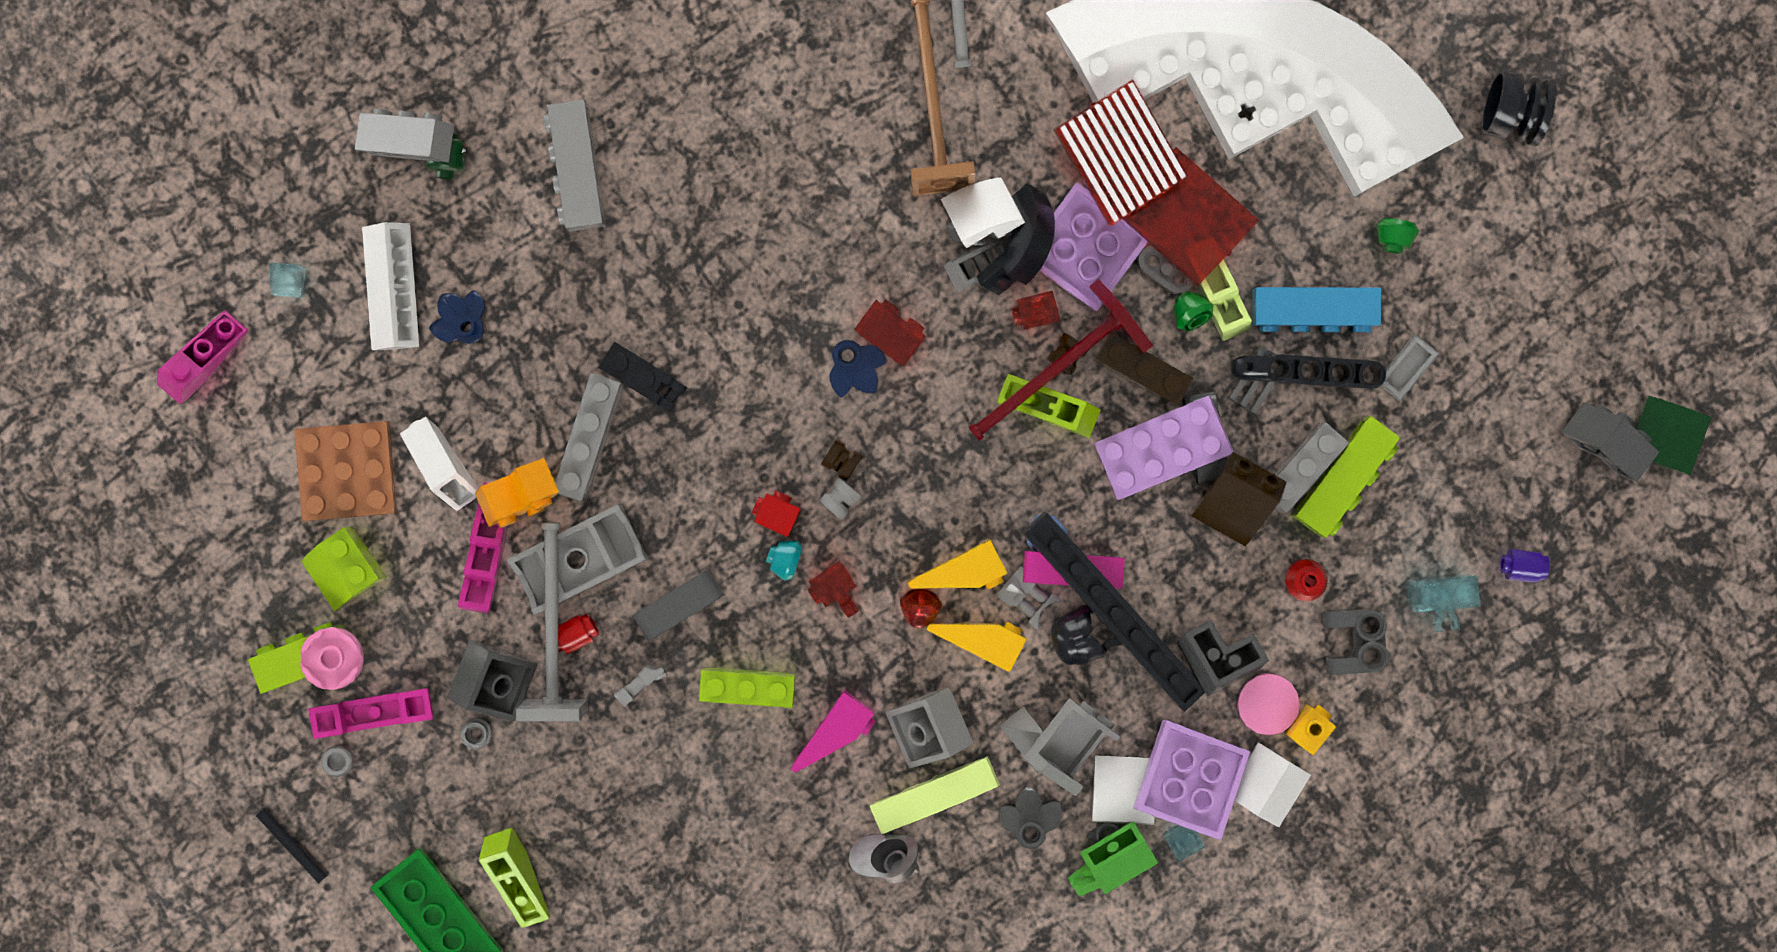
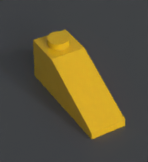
M987 540L907 581L910 588H980L985 585L987 589H991L1004 582L1002 576L1008 573L991 540Z
M1008 621L1005 626L999 623L929 622L926 627L927 631L1008 672L1011 671L1027 640L1026 637L1021 635L1023 629Z

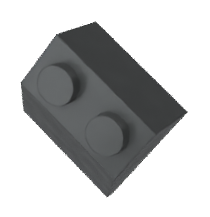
M469 640L447 698L465 710L515 721L516 708L524 700L537 664L495 646Z

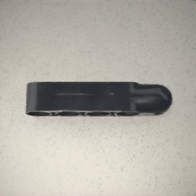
M1284 354L1268 356L1249 355L1231 360L1232 375L1238 379L1248 381L1373 389L1380 387L1386 379L1384 366L1380 362L1372 360ZM1275 360H1279L1283 365V371L1278 377H1275L1271 372V365ZM1306 362H1309L1313 367V374L1308 379L1302 375L1301 371L1302 366ZM1337 364L1342 366L1344 371L1343 377L1339 381H1336L1332 376V370ZM1368 366L1374 372V377L1369 383L1363 378V371Z

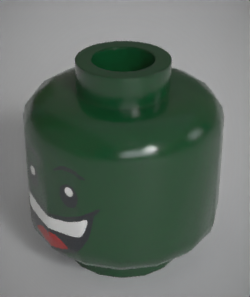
M453 134L449 163L425 161V167L429 171L435 172V178L454 179V173H461L465 169L466 144L459 140V135Z

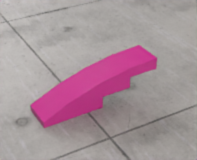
M479 502L469 538L471 544L463 572L465 577L457 606L459 609L490 614L508 526L500 528L499 524L489 527Z

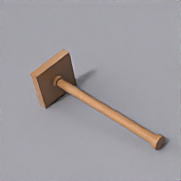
M911 0V6L915 8L935 166L911 169L913 196L954 192L974 184L975 181L974 161L947 164L927 6L930 4L929 0Z

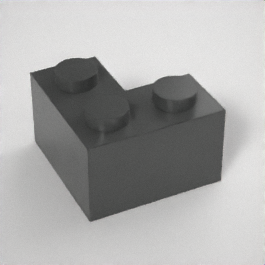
M1583 403L1562 431L1580 450L1599 457L1616 474L1635 482L1641 478L1659 454V451L1650 444L1652 438L1643 431L1635 429L1633 427L1635 422L1630 417L1621 412L1615 415L1608 408L1600 404L1594 407Z
M1212 620L1185 633L1177 642L1207 696L1261 669L1269 661L1254 633L1227 647Z

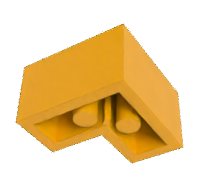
M541 458L515 468L509 476L480 486L475 495L488 526L491 527L499 524L500 528H503L518 521L516 516L527 513L528 517L545 511V507L553 503L551 499L559 491L545 458Z

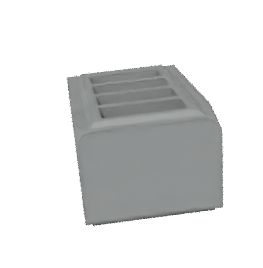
M1003 236L967 252L944 265L957 292L979 282L968 260L972 258L978 272H982L986 266L980 254H984L990 265L996 260L991 248L995 247L999 256L1007 248ZM959 264L961 265V267H962V269H963V271H964V273H965V275H966V277H967L968 280H966V278H965V276H964V274H963V272H962V270H961Z

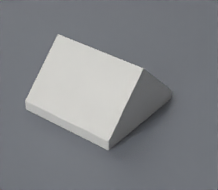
M1257 742L1248 757L1234 801L1260 818L1280 827L1311 774Z

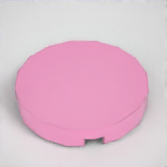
M336 627L320 629L310 635L303 644L300 653V665L303 674L309 682L322 689L333 690L346 687L356 680L362 671L364 663L363 648L356 636L346 629Z
M1271 673L1256 675L1247 680L1239 690L1237 698V709L1244 724L1256 733L1268 736L1280 734L1291 727L1298 716L1300 707L1298 693L1292 683L1280 675Z

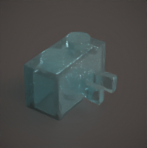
M1460 574L1407 580L1409 610L1418 613L1435 611L1436 615L1433 620V631L1442 632L1441 624L1445 619L1444 610H1446V618L1451 622V630H1460L1459 620L1454 613L1455 609L1480 607L1477 575Z

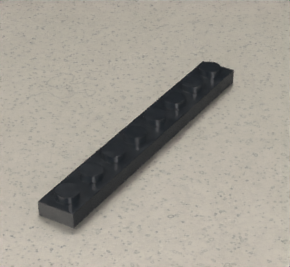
M1044 511L1021 532L1182 711L1185 712L1205 693L1199 681L1047 512Z

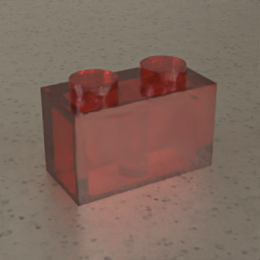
M875 300L855 327L854 332L904 368L926 339V336L922 334L925 328L912 318H909L907 322L897 315L899 309L889 301L884 300L880 303Z

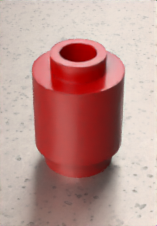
M589 613L583 616L578 614L558 625V652L564 651L569 655L594 641V637L600 635Z

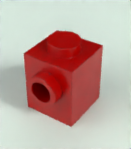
M775 490L773 495L766 493L764 499L758 497L751 514L756 515L755 523L789 537L802 508L790 503L792 497Z

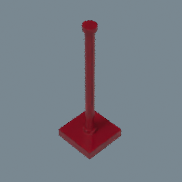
M1100 279L1096 280L1089 287L1109 312L1105 316L1107 320L976 425L972 423L968 426L979 441L985 438L983 434L1114 329L1117 331L1122 329L1143 353L1154 346L1123 304Z

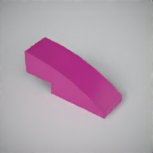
M1025 551L1023 582L1069 586L1039 552ZM1086 555L1115 589H1123L1125 558Z

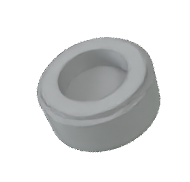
M335 745L323 753L321 765L328 775L341 777L351 771L355 759L348 747Z

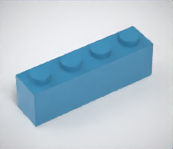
M1256 287L1251 290V327H1260V332L1263 333L1279 332V327H1291L1292 333L1310 332V327H1322V333L1341 332V327H1353V333L1372 332V327L1381 325V288Z

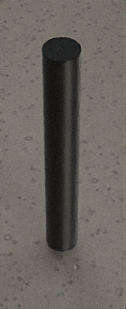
M266 808L256 815L259 821L318 884L328 876Z

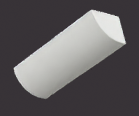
M384 222L362 227L371 349L392 350L419 347L410 223Z

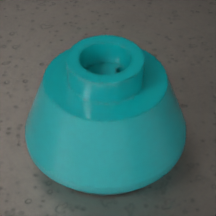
M797 540L779 541L778 546L771 545L766 562L771 564L770 570L784 581L792 579L795 574L803 548L801 543Z

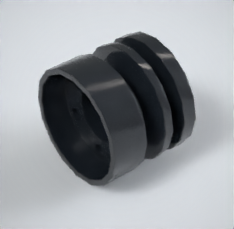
M1505 70L1499 71L1493 80L1486 99L1482 117V133L1505 139L1513 129L1515 142L1521 143L1526 139L1528 145H1539L1553 117L1557 94L1556 84L1548 80L1541 84L1539 78L1533 77L1524 89V77L1522 74Z

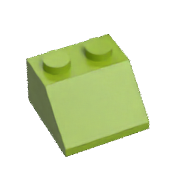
M353 526L343 527L319 543L301 560V563L334 612L387 578Z

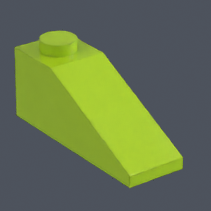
M1008 374L997 403L1002 404L1029 381ZM1044 386L1015 409L1087 438H1090L1101 409L1086 401Z
M513 828L484 837L479 862L520 927L524 928L548 920L550 914L527 851Z

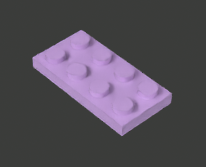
M1211 395L1095 443L1117 500L1229 456L1234 452Z

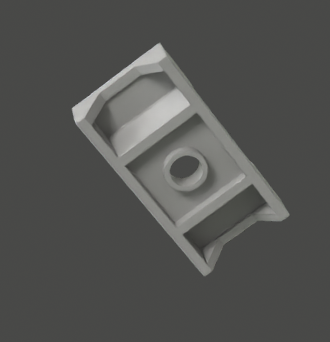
M617 504L557 534L558 604L648 559L621 504ZM545 541L507 559L509 566L518 576L529 598L530 607L534 615L545 611ZM573 551H580L585 556V563L579 569L573 568L569 564L568 558Z

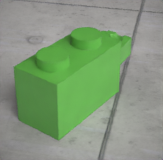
M1133 821L1080 852L1086 864L1069 876L1068 879L1079 897L1098 888H1101L1104 894H1107L1158 864V861Z

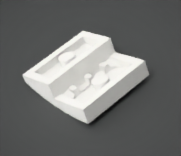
M1001 177L969 185L941 199L966 248L993 232L999 239L1025 223Z
M1094 756L1092 822L1129 824L1134 821L1135 824L1154 825L1155 816L1133 809L1150 758Z

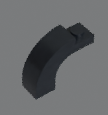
M1029 183L1012 196L1025 223L1013 229L1011 240L1005 251L976 276L981 286L997 295L1009 289L1016 281L1027 285L1042 268L1053 243L1055 232L1053 208L1047 195Z

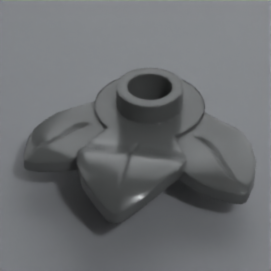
M1027 786L1018 794L1015 807L1009 805L1001 806L1000 820L1006 830L1015 834L1021 846L1027 849H1034L1043 844L1047 832L1052 831L1058 826L1062 808L1059 801L1043 804L1038 793L1030 786ZM1029 827L1036 829V835L1033 838L1025 836V830Z

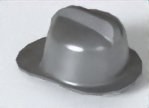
M870 834L861 838L853 845L849 853V863L852 870L860 876L881 878L888 883L897 884L907 880L913 873H918L919 866L916 858L918 846L916 841L908 835Z

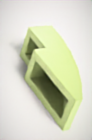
M1213 237L1184 249L1189 266L1194 271L1195 281L1201 295L1214 305L1211 318L1222 341L1251 330L1252 320L1239 296V289Z

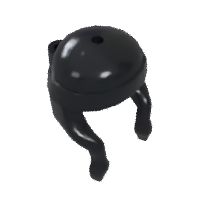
M1085 604L1061 616L1051 627L1050 636L1053 648L1060 660L1068 665H1083L1102 659L1111 647L1122 645L1116 637L1100 644L1098 640L1090 636L1092 629L1090 614L1094 612Z

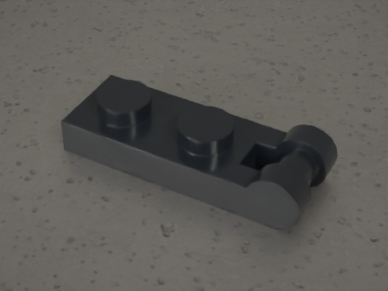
M615 341L598 367L671 414L676 407L674 403L680 394L684 395L688 388ZM663 383L670 387L664 397L657 394Z

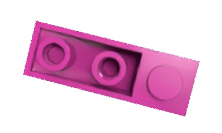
M224 310L157 370V385L181 405L205 383L248 332V329Z

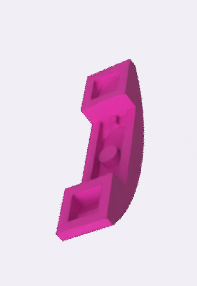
M429 688L371 696L308 709L313 739L434 719Z

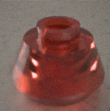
M913 589L906 592L900 598V607L906 622L914 628H925L936 619L942 608V602L932 591Z

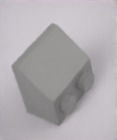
M950 687L927 693L885 712L909 769L949 758L974 744Z

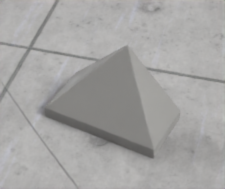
M1024 706L1000 724V727L1023 756L1026 755L1043 733L1041 727ZM1030 764L1037 772V774H1039L1040 771H1038L1032 764Z

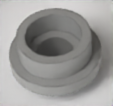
M472 718L463 724L460 732L461 740L471 749L483 748L491 740L492 729L484 719ZM473 728L481 730V738L476 739L472 736Z

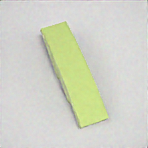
M987 756L936 775L932 779L906 788L898 794L876 801L870 805V809L881 834H884L998 787L1000 783Z

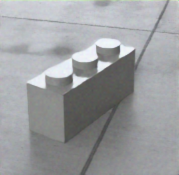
M374 109L373 114L360 113L354 150L374 156L449 163L454 125L442 122V116L424 113L423 118H417V114L406 111H398V116H393V112L382 109Z
M1326 422L1319 423L1274 473L1287 482L1281 501L1276 507L1279 512L1288 513L1349 444L1346 439Z

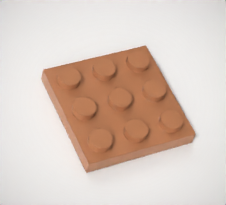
M389 421L294 429L302 521L397 513Z

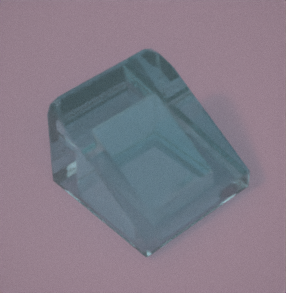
M270 262L271 295L303 298L306 267L296 264Z

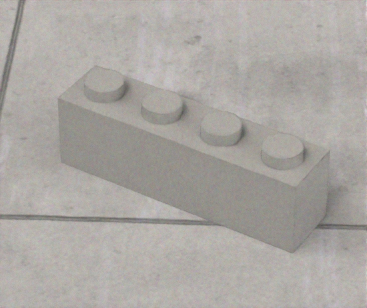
M585 100L547 105L548 114H544V124L546 132L551 133L553 145H548V152L551 164L556 163L557 175L553 176V186L555 193L560 194L562 206H557L560 225L565 224V229L569 232L605 227L606 222L589 106Z
M590 373L555 481L559 491L558 494L579 501H587L625 384Z

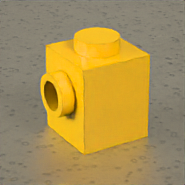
M1306 704L1291 727L1284 731V734L1314 756L1336 726L1329 721L1332 715L1321 706L1317 705L1314 709Z

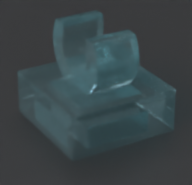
M1176 825L1162 833L1178 862L1205 848L1198 833L1185 827Z

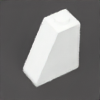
M425 416L421 420L410 424L406 430L400 433L432 492L456 511L476 499L475 492L478 486L440 429Z

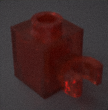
M1053 290L1017 299L1015 301L1016 307L1011 308L1015 326L1021 325L1022 332L1061 321Z
M841 560L808 581L812 587L807 590L817 605L822 602L827 607L837 600L848 618L859 612L848 595V592L856 588L857 584Z

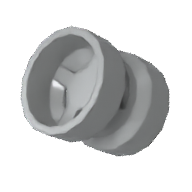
M839 477L833 484V490L830 493L824 494L819 501L838 518L843 520L848 514V508L852 504H857L862 496Z

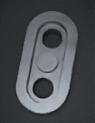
M1149 245L1138 255L1137 264L1140 271L1169 292L1183 294L1194 285L1195 274L1193 269L1159 245ZM1149 256H1155L1158 259L1156 267H1151L1147 263ZM1176 273L1183 276V283L1180 285L1173 282V275Z

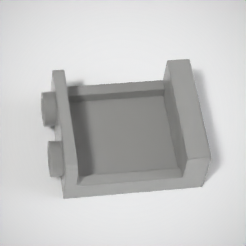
M1069 698L1024 758L1043 775L1077 796L1083 786L1073 778L1105 735L1110 736L1115 741L1120 736L1112 730L1115 724L1100 713L1098 717H1095L1098 712L1085 701L1079 705Z

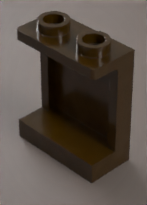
M1232 452L1224 469L1208 491L1204 490L1199 496L1192 517L1246 547L1280 503L1287 482L1254 464L1247 458Z

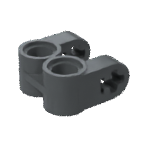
M1365 608L1323 612L1324 628L1351 627L1354 643L1352 656L1326 658V674L1379 672L1386 667L1389 662L1385 638L1387 622L1381 613ZM1371 616L1375 621V627L1371 632L1365 633L1362 629V622L1365 618ZM1373 647L1377 652V658L1373 663L1367 664L1364 660V653L1367 649Z

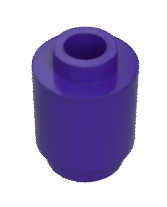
M1509 549L1507 554H1503L1500 560V572L1504 573L1507 580L1538 583L1539 580L1545 581L1549 574V557L1543 556L1540 552Z

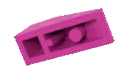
M844 690L792 764L791 770L796 773L855 741L861 733L866 736L876 722L872 718L875 710Z

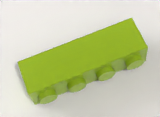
M1364 416L1348 437L1347 441L1349 444L1320 475L1291 516L1319 537L1327 538L1328 535L1334 536L1343 525L1341 518L1347 510L1351 512L1362 499L1359 493L1365 485L1371 486L1380 475V471L1377 469L1384 460L1388 462L1399 449L1396 443L1400 437L1372 416Z

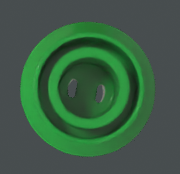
M1382 218L1376 224L1379 244L1384 246V251L1402 254L1403 249H1409L1419 234L1415 223L1402 219Z
M1188 291L1178 296L1175 300L1176 304L1173 307L1176 327L1186 332L1193 331L1208 322L1213 315L1214 305L1199 293Z

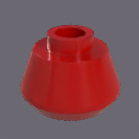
M1303 559L1290 566L1286 573L1285 583L1287 590L1294 598L1301 601H1313L1325 592L1328 577L1321 564L1314 560Z

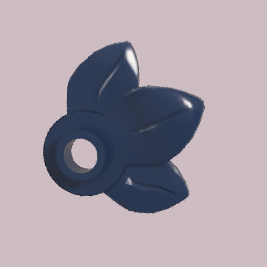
M473 290L463 300L453 293L441 294L437 304L438 313L441 318L429 326L431 333L446 343L459 340L465 344H473L479 341L484 335V323L481 318L485 311V303L481 295ZM471 323L470 331L464 332L465 327Z
M843 340L837 343L832 352V359L835 365L829 375L830 383L835 393L839 397H843L852 386L865 393H875L878 387V376L875 368L887 362L883 352L873 345L860 346L852 340ZM844 350H851L854 353L851 361H844L842 359V352Z

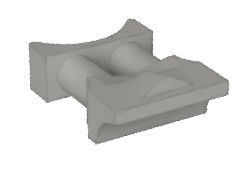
M1021 566L996 595L1005 604L1015 606L1030 618L1027 622L1037 630L1039 629L1038 621L1041 611L1049 604L1062 602L1053 592L1049 595L1036 583L1023 582V567ZM1028 593L1041 603L1038 609L1024 598Z
M650 663L637 674L638 676L630 684H626L614 695L615 698L625 707L646 685L648 686L654 680L657 681L667 676L668 674L665 670L669 667L666 664L656 667Z

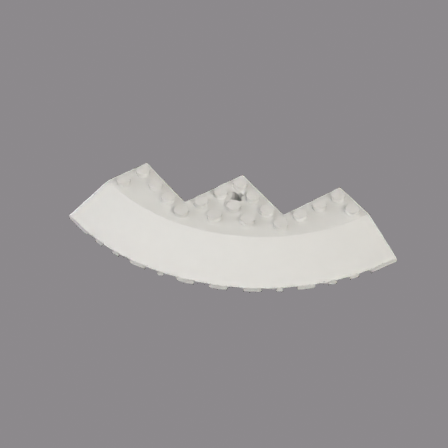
M1072 0L1046 12L1048 20L1094 105L1099 103L1108 120L1112 116L1103 102L1106 98L1109 100L1117 115L1121 113L1111 96L1112 94L1116 93L1125 110L1129 109L1127 102L1120 92V89L1123 87L1133 104H1138L1128 85L1131 82L1134 83L1144 101L1175 83L1186 79L1228 159H1231L1311 116L1354 197L1464 138L1442 102L1418 73L1398 54L1356 22L1313 0ZM1242 109L1249 112V121L1246 117H1239L1238 114Z

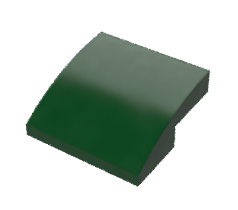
M1648 396L1637 429L1652 438L1650 444L1659 451V454L1652 463L1691 476L1712 417L1653 396Z

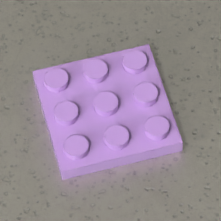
M1076 182L1054 212V239L1048 257L1039 272L1091 310L1097 312L1102 303L1089 286L1100 279L1112 292L1152 236L1122 216L1115 209L1113 210L1119 220L1114 222L1103 201Z
M1162 720L1133 809L1221 840L1250 751L1173 722Z

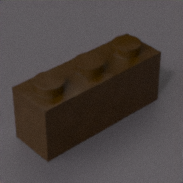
M1113 332L1108 334L1094 359V362L1173 407L1179 405L1193 380L1191 376L1148 352L1143 353L1136 345Z

